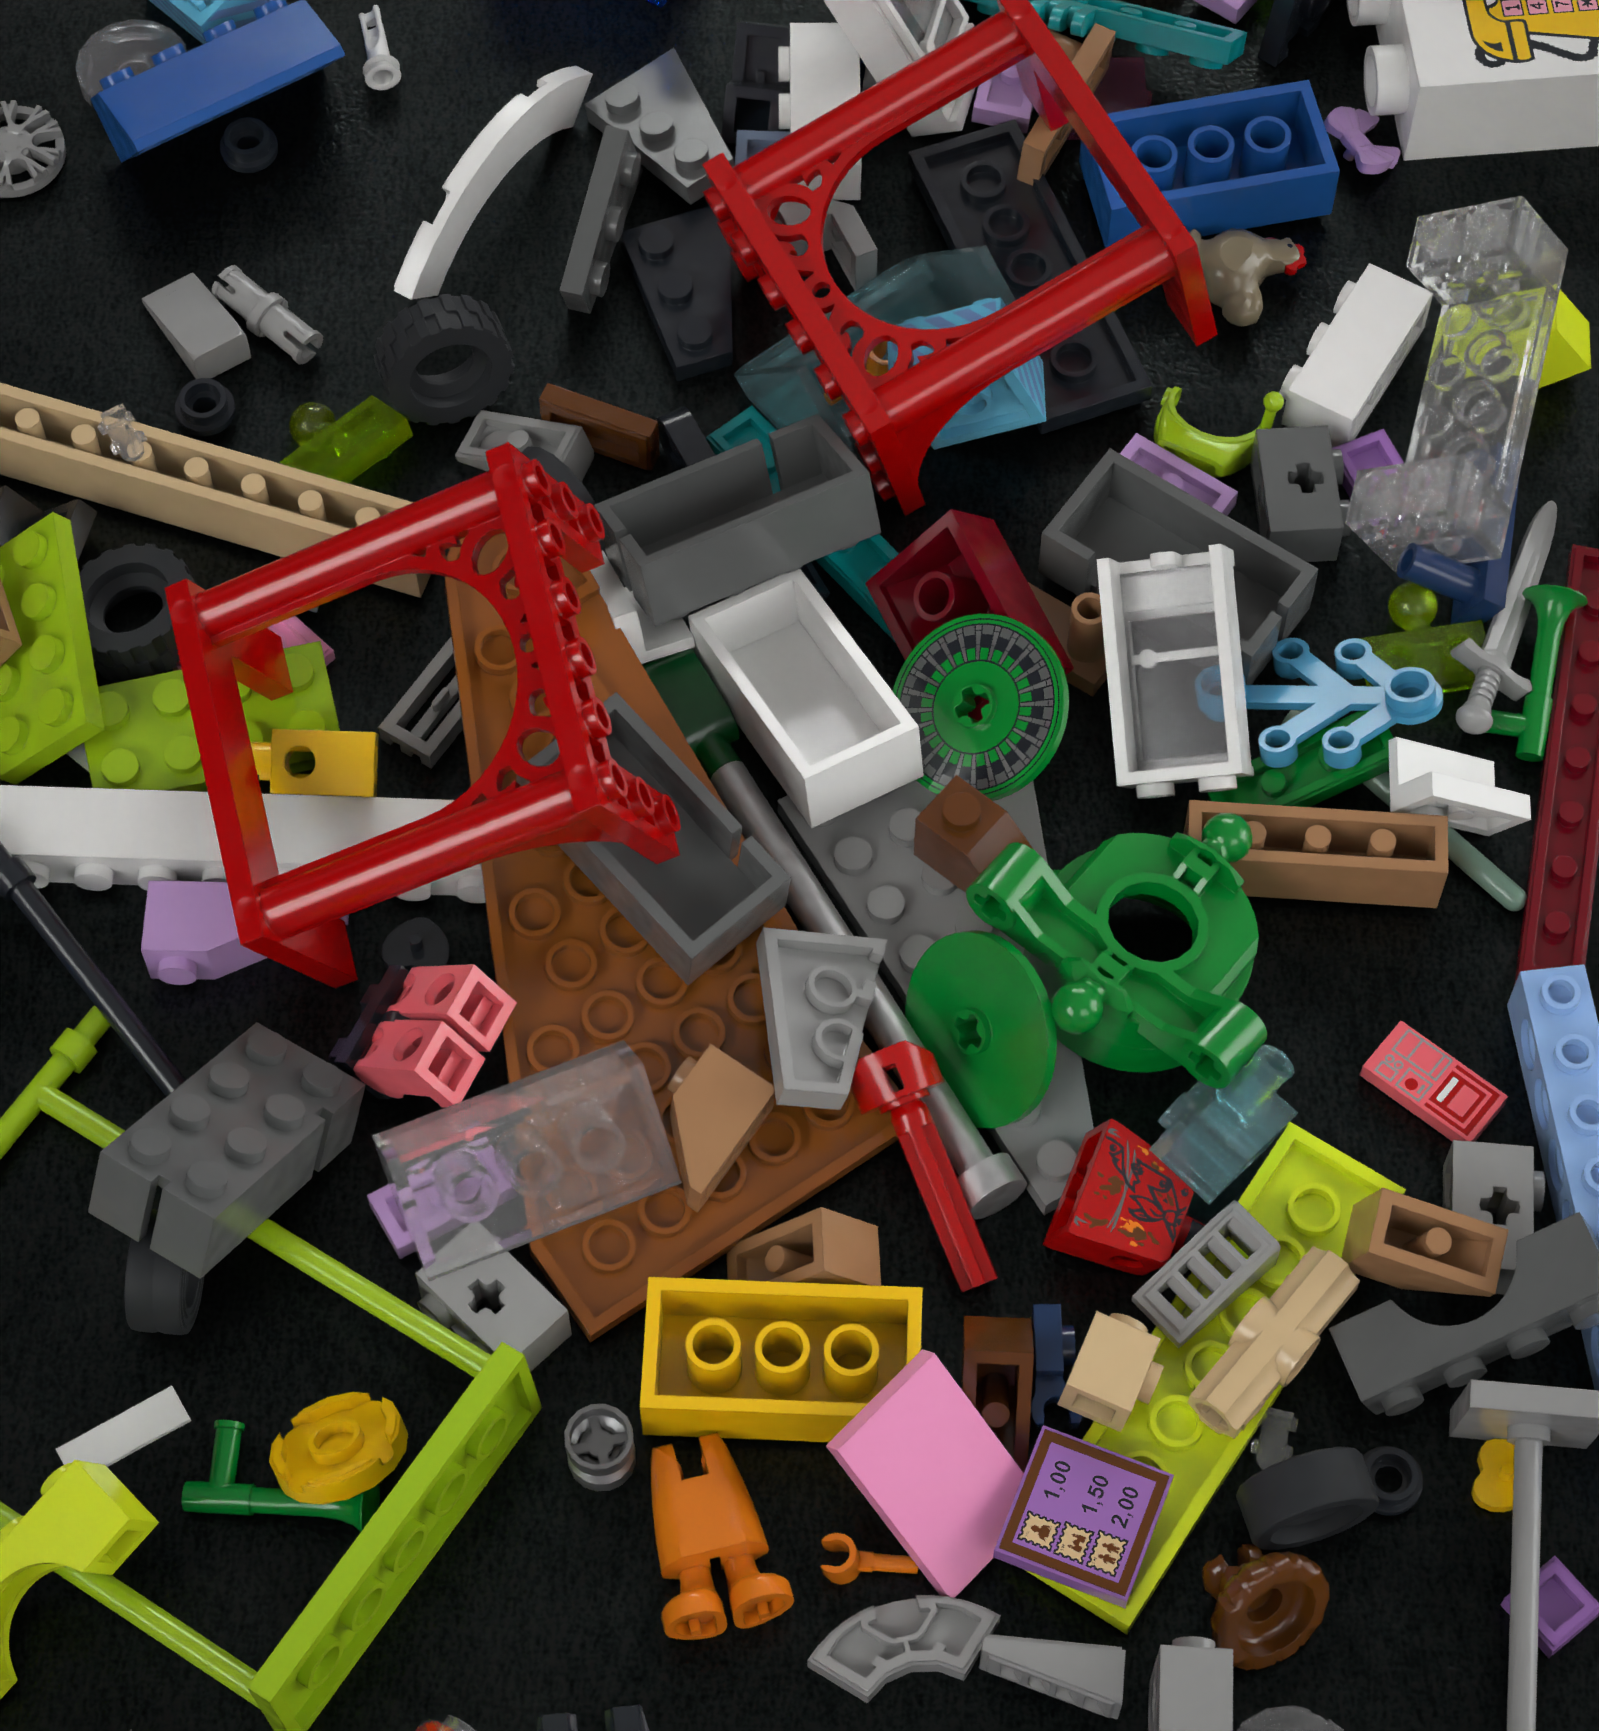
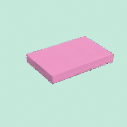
M922 1349L826 1447L938 1594L955 1598L993 1559L995 1546L1024 1473L936 1354Z

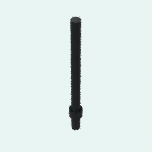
M0 841V895L4 900H13L167 1097L186 1081L185 1077L34 885L36 876L21 856L12 857Z

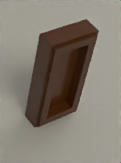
M547 383L539 398L541 420L582 426L595 453L647 471H652L660 456L658 421Z

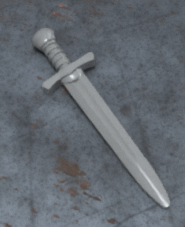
M1552 500L1548 501L1536 512L1526 530L1508 576L1505 608L1493 616L1482 648L1473 639L1468 638L1450 651L1454 659L1466 666L1476 676L1468 700L1456 711V722L1467 733L1478 735L1487 732L1493 724L1491 708L1498 690L1513 701L1519 700L1532 691L1531 681L1517 675L1510 667L1532 604L1524 598L1522 592L1527 587L1538 585L1554 536L1557 505Z

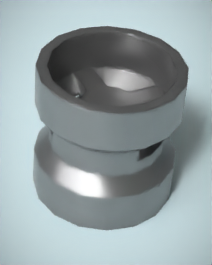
M590 1404L578 1410L569 1419L564 1432L568 1466L574 1479L583 1487L594 1491H610L623 1485L632 1475L636 1464L633 1428L627 1416L618 1408L607 1404ZM589 1454H590L592 1457L598 1458V1460H594L593 1458H591V1457L589 1456Z

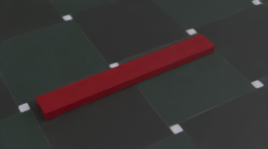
M1574 544L1569 554L1565 587L1585 595L1588 603L1584 607L1574 609L1570 613L1564 624L1560 639L1551 696L1553 704L1542 763L1526 889L1527 902L1524 906L1515 983L1520 971L1585 965L1599 853V549Z

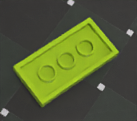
M54 512L0 547V578L22 642V646L0 667V779L15 785L105 729L71 520Z
M321 641L284 648L293 692L271 701L237 681L250 742H271L272 729L340 731ZM182 669L98 687L105 729L84 742L92 788L207 792ZM294 751L289 760L292 773L314 769V754L312 752Z

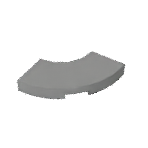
M916 1595V1599L895 1601L875 1608L873 1605L848 1618L830 1632L807 1660V1667L866 1703L886 1683L911 1672H941L964 1681L981 1653L983 1636L986 1637L987 1634H993L1000 1623L1001 1615L966 1600L936 1595Z

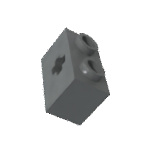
M1329 426L1256 429L1250 468L1260 535L1306 562L1336 561L1342 537L1350 536L1352 515L1349 500H1340L1338 485L1343 484L1344 462L1341 449H1332Z

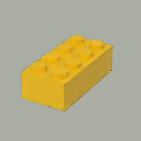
M648 1277L640 1396L643 1435L699 1437L718 1432L721 1438L830 1442L921 1351L923 1287Z

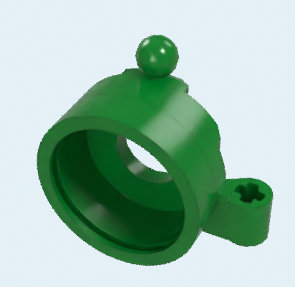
M1219 813L1210 818L1202 829V842L1178 832L1172 838L1147 833L1118 834L1103 841L1097 849L1077 857L1062 870H1052L1044 858L1027 845L1017 842L1009 843L967 888L966 898L969 906L980 919L988 925L999 929L1024 948L1023 955L1039 975L1051 1002V1012L1055 1020L1057 1040L1079 1056L1107 1068L1127 1072L1148 1073L1164 1071L1182 1065L1198 1081L1216 1089L1227 1087L1267 1039V1030L1260 1017L1248 1006L1239 1002L1252 972L1254 958L1257 954L1259 934L1254 911L1242 889L1244 880L1230 863H1235L1248 854L1252 846L1250 825L1241 816L1234 813ZM1123 898L1149 902L1170 911L1190 926L1192 930L1191 949L1177 959L1164 962L1143 960L1127 952L1115 940L1108 924L1111 906Z

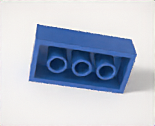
M1309 80L1108 113L1114 125L1181 222L1190 232L1192 229H1196L1201 236L1218 234L1231 228L1247 229L1332 213L1340 169ZM1081 140L1079 163L1105 248L1138 230L1141 226Z

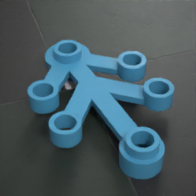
M1286 638L1277 642L1272 650L1275 673L1285 679L1301 678L1310 686L1246 685L1245 676L1243 675L1246 709L1304 710L1284 724L1268 727L1260 733L1258 743L1261 761L1273 768L1291 765L1298 757L1297 745L1350 711H1369L1347 727H1334L1328 730L1322 737L1323 758L1327 765L1336 769L1353 767L1362 757L1361 746L1396 723L1415 725L1434 718L1443 706L1442 688L1435 681L1434 676L1423 668L1404 667L1394 670L1372 653V647L1367 641L1359 638L1346 639L1336 646L1334 655L1337 673L1310 653L1309 645L1304 640ZM1215 665L1203 670L1196 678L1197 703L1199 709L1209 719L1216 722H1225L1220 665ZM1365 678L1373 686H1353L1345 679L1358 680ZM1278 745H1282V746H1283V747H1279V748H1274V746H1278ZM1342 746H1345V747H1346V748H1343V749H1338V748H1337V747H1342Z

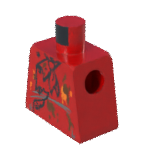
M1111 1118L1085 1133L1043 1245L1050 1249L1127 1273L1146 1275L1164 1266L1172 1253L1176 1254L1205 1226V1224L1186 1215L1196 1189L1195 1179L1124 1125Z

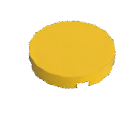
M348 1392L330 1396L300 1411L291 1420L294 1428L287 1433L284 1439L279 1432L271 1445L269 1463L283 1493L300 1503L324 1505L347 1500L375 1487L395 1470L406 1452L408 1432L394 1403L382 1397V1402L371 1401L368 1393Z

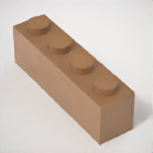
M1189 800L1183 834L1191 836L1202 842V829L1210 818L1219 813H1234L1241 816L1250 825L1252 846L1248 854L1239 861L1230 863L1244 880L1242 889L1246 896L1437 908L1448 876V816Z

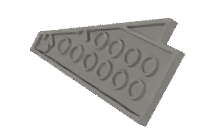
M914 780L814 828L809 826L788 795L777 800L778 814L860 937L888 939L879 967L905 1006L909 982L919 959L933 943L947 935L969 930L986 931L1002 937L1014 945L1022 954L1024 953L1022 946L999 929L985 923L975 914L969 906L964 891L914 855L915 819L938 795L929 791L918 781ZM1032 781L1014 794L993 802L1009 813L1033 849L1047 863L1035 788ZM1057 1040V1055L1052 1080L1039 1105L1028 1116L1016 1123L987 1129L1002 1153L1010 1155L1027 1182V1191L1043 1215L1057 1209L1085 1133L1094 1129L1081 1056Z

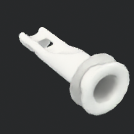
M374 5L371 12L359 14L368 59L363 66L365 82L370 88L387 90L399 83L401 79L400 64L396 58L390 56L381 21L380 9L378 5ZM376 25V27H374L373 29H367V27H373Z

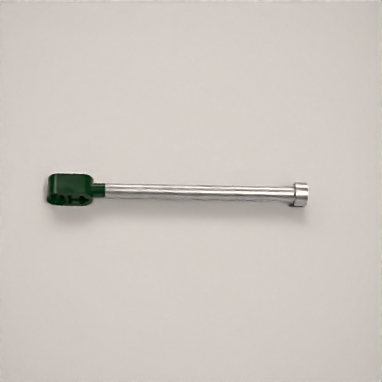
M692 648L643 663L645 671L728 811L742 825V833L747 839L752 835L791 877L786 902L804 931L853 936L731 745L732 742L739 739V731L734 716ZM877 974L875 980L877 984L873 1000L868 1008L864 1024L880 1050L904 1040L925 1049ZM897 1068L892 1069L895 1075L897 1076L898 1080L904 1087ZM944 1078L945 1082L929 1089L930 1095L922 1100L928 1106L949 1159L959 1174L958 1181L974 1219H982L997 1213L1016 1200L1025 1190L1027 1182L1009 1154H992Z

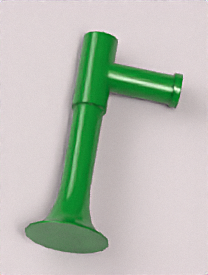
M1533 585L1525 588L1522 592L1524 598L1535 606L1538 620L1530 675L1532 691L1524 698L1522 714L1492 710L1493 724L1485 732L1518 737L1516 757L1531 762L1544 760L1553 704L1551 696L1564 624L1574 609L1584 607L1588 603L1587 597L1579 591L1557 585Z
M216 1420L214 1422L216 1432L209 1482L186 1481L182 1491V1508L185 1512L236 1515L260 1513L324 1517L353 1525L360 1532L380 1507L379 1483L375 1487L350 1499L324 1505L300 1503L285 1495L281 1488L256 1487L254 1484H236L235 1479L241 1435L245 1431V1424L233 1420Z

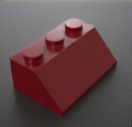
M950 509L865 583L905 661L913 649L928 634L943 624L967 615L996 614L1017 620L1040 634L1058 656L1065 676L1074 669L994 519ZM976 696L974 698L976 708L969 712L968 716L980 721L983 719L981 709L989 704V701Z

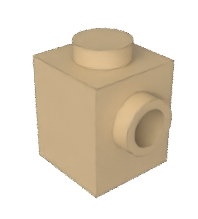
M1096 1311L1057 1405L1121 1432L1136 1399L1149 1404L1164 1366L1152 1361L1161 1338L1147 1333V1327L1130 1316L1119 1313L1107 1316Z

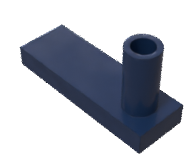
M1502 445L1468 472L1458 561L1418 544L1410 543L1402 552L1397 565L1398 577L1453 599L1450 625L1470 633L1503 610L1506 604L1522 454Z

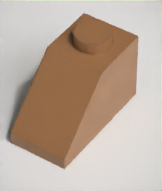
M712 1044L709 1045L698 1061L689 1056L676 1071L668 1086V1090L674 1093L672 1096L670 1120L687 1206L697 1213L771 1112L775 1101L774 1085Z
M1381 1188L1353 1205L1341 1258L1349 1264L1350 1270L1353 1273L1400 1289L1491 1297L1496 1293L1509 1230Z
M823 1207L817 1208L741 1240L727 1252L728 1280L881 1286L878 1226Z

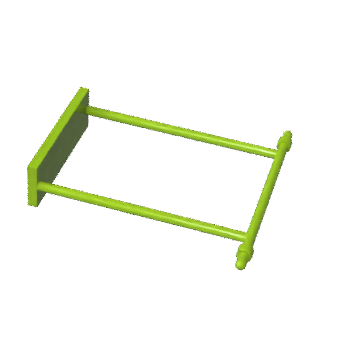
M95 1005L74 1030L70 1028L64 1030L49 1049L52 1054L51 1058L0 1118V1160L41 1110L103 1149L125 1132L122 1128L58 1090L73 1071L81 1073L97 1053L94 1047L95 1044L111 1026ZM267 1218L247 1238L473 1376L474 1380L258 1672L112 1575L85 1573L71 1567L60 1568L54 1572L259 1708L274 1731H307L542 1409V1405L524 1354L504 1342L500 1343L492 1355L488 1354ZM0 1501L1 1530L10 1521L22 1515Z

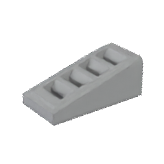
M1233 1200L1132 1296V1302L1179 1349L1276 1265L1281 1249L1280 1244L1239 1202ZM1229 1236L1249 1256V1258L1246 1260L1225 1239L1226 1237ZM1210 1251L1232 1272L1227 1279L1204 1257ZM1188 1270L1212 1292L1207 1299L1184 1278L1183 1275ZM1168 1287L1193 1311L1186 1319L1161 1295Z
M987 1634L986 1637L983 1636L979 1669L1104 1717L1118 1719L1123 1700L1126 1650H1122V1647Z

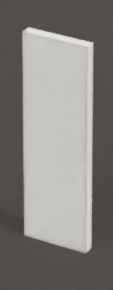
M170 1386L56 1448V1451L64 1465L72 1463L74 1460L105 1464L108 1467L189 1423L191 1419L173 1386Z

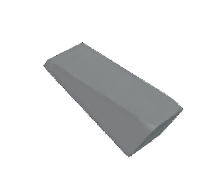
M193 272L142 298L144 306L196 379H211L251 358L247 336Z
M480 410L481 412L477 414L455 454L458 462L489 471L485 454L488 450L507 442L520 452L528 446L541 447L560 459L581 482L594 459V450L582 426Z

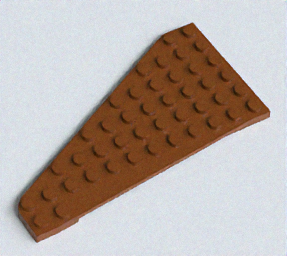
M500 533L493 536L481 549L477 565L479 574L485 575L493 572L504 560L508 550L506 534ZM451 547L447 555L448 561L460 558L461 548ZM561 558L564 574L574 585L581 603V613L575 616L580 636L590 646L596 662V673L591 675L595 696L603 703L617 692L726 808L621 628L615 629L608 606L600 594V587L591 571L581 573ZM445 576V591L471 787L491 764L507 734L516 701L517 664L509 632L492 604L471 586ZM515 576L505 586L508 599H514L520 594L519 589L514 584ZM531 638L526 643V652L534 650ZM542 693L537 697L534 704L536 715L551 717L549 708L543 701L546 695ZM536 732L529 735L522 747L526 760L529 761L556 740V737L546 732ZM513 770L504 776L502 790L506 789L513 781H517V774ZM742 834L740 839L738 855L731 860L737 867L739 862L741 843L745 841ZM558 845L524 850L480 863L495 983L517 1002L502 1029V1038L530 1256L590 1343L646 1306L648 1277H691L729 1252L741 1240L755 1235L898 1140L891 1123L890 1112L881 1115L878 1110L861 1116L851 1089L841 1110L776 1105L775 1098L771 1112L697 1213L687 1206L670 1120L672 1096L674 1093L668 1090V1086L681 1064L689 1056L698 1061L710 1044L774 1085L756 942L763 927L799 931L786 908L783 907L690 985H687ZM863 1039L857 1063L860 1058L872 1053ZM888 1075L894 1092L899 1091L898 1087L895 1085V1083Z

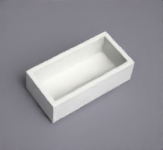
M800 568L790 573L780 574L736 596H731L688 616L690 631L695 643L694 653L725 699L736 723L811 828L924 776L919 726Z

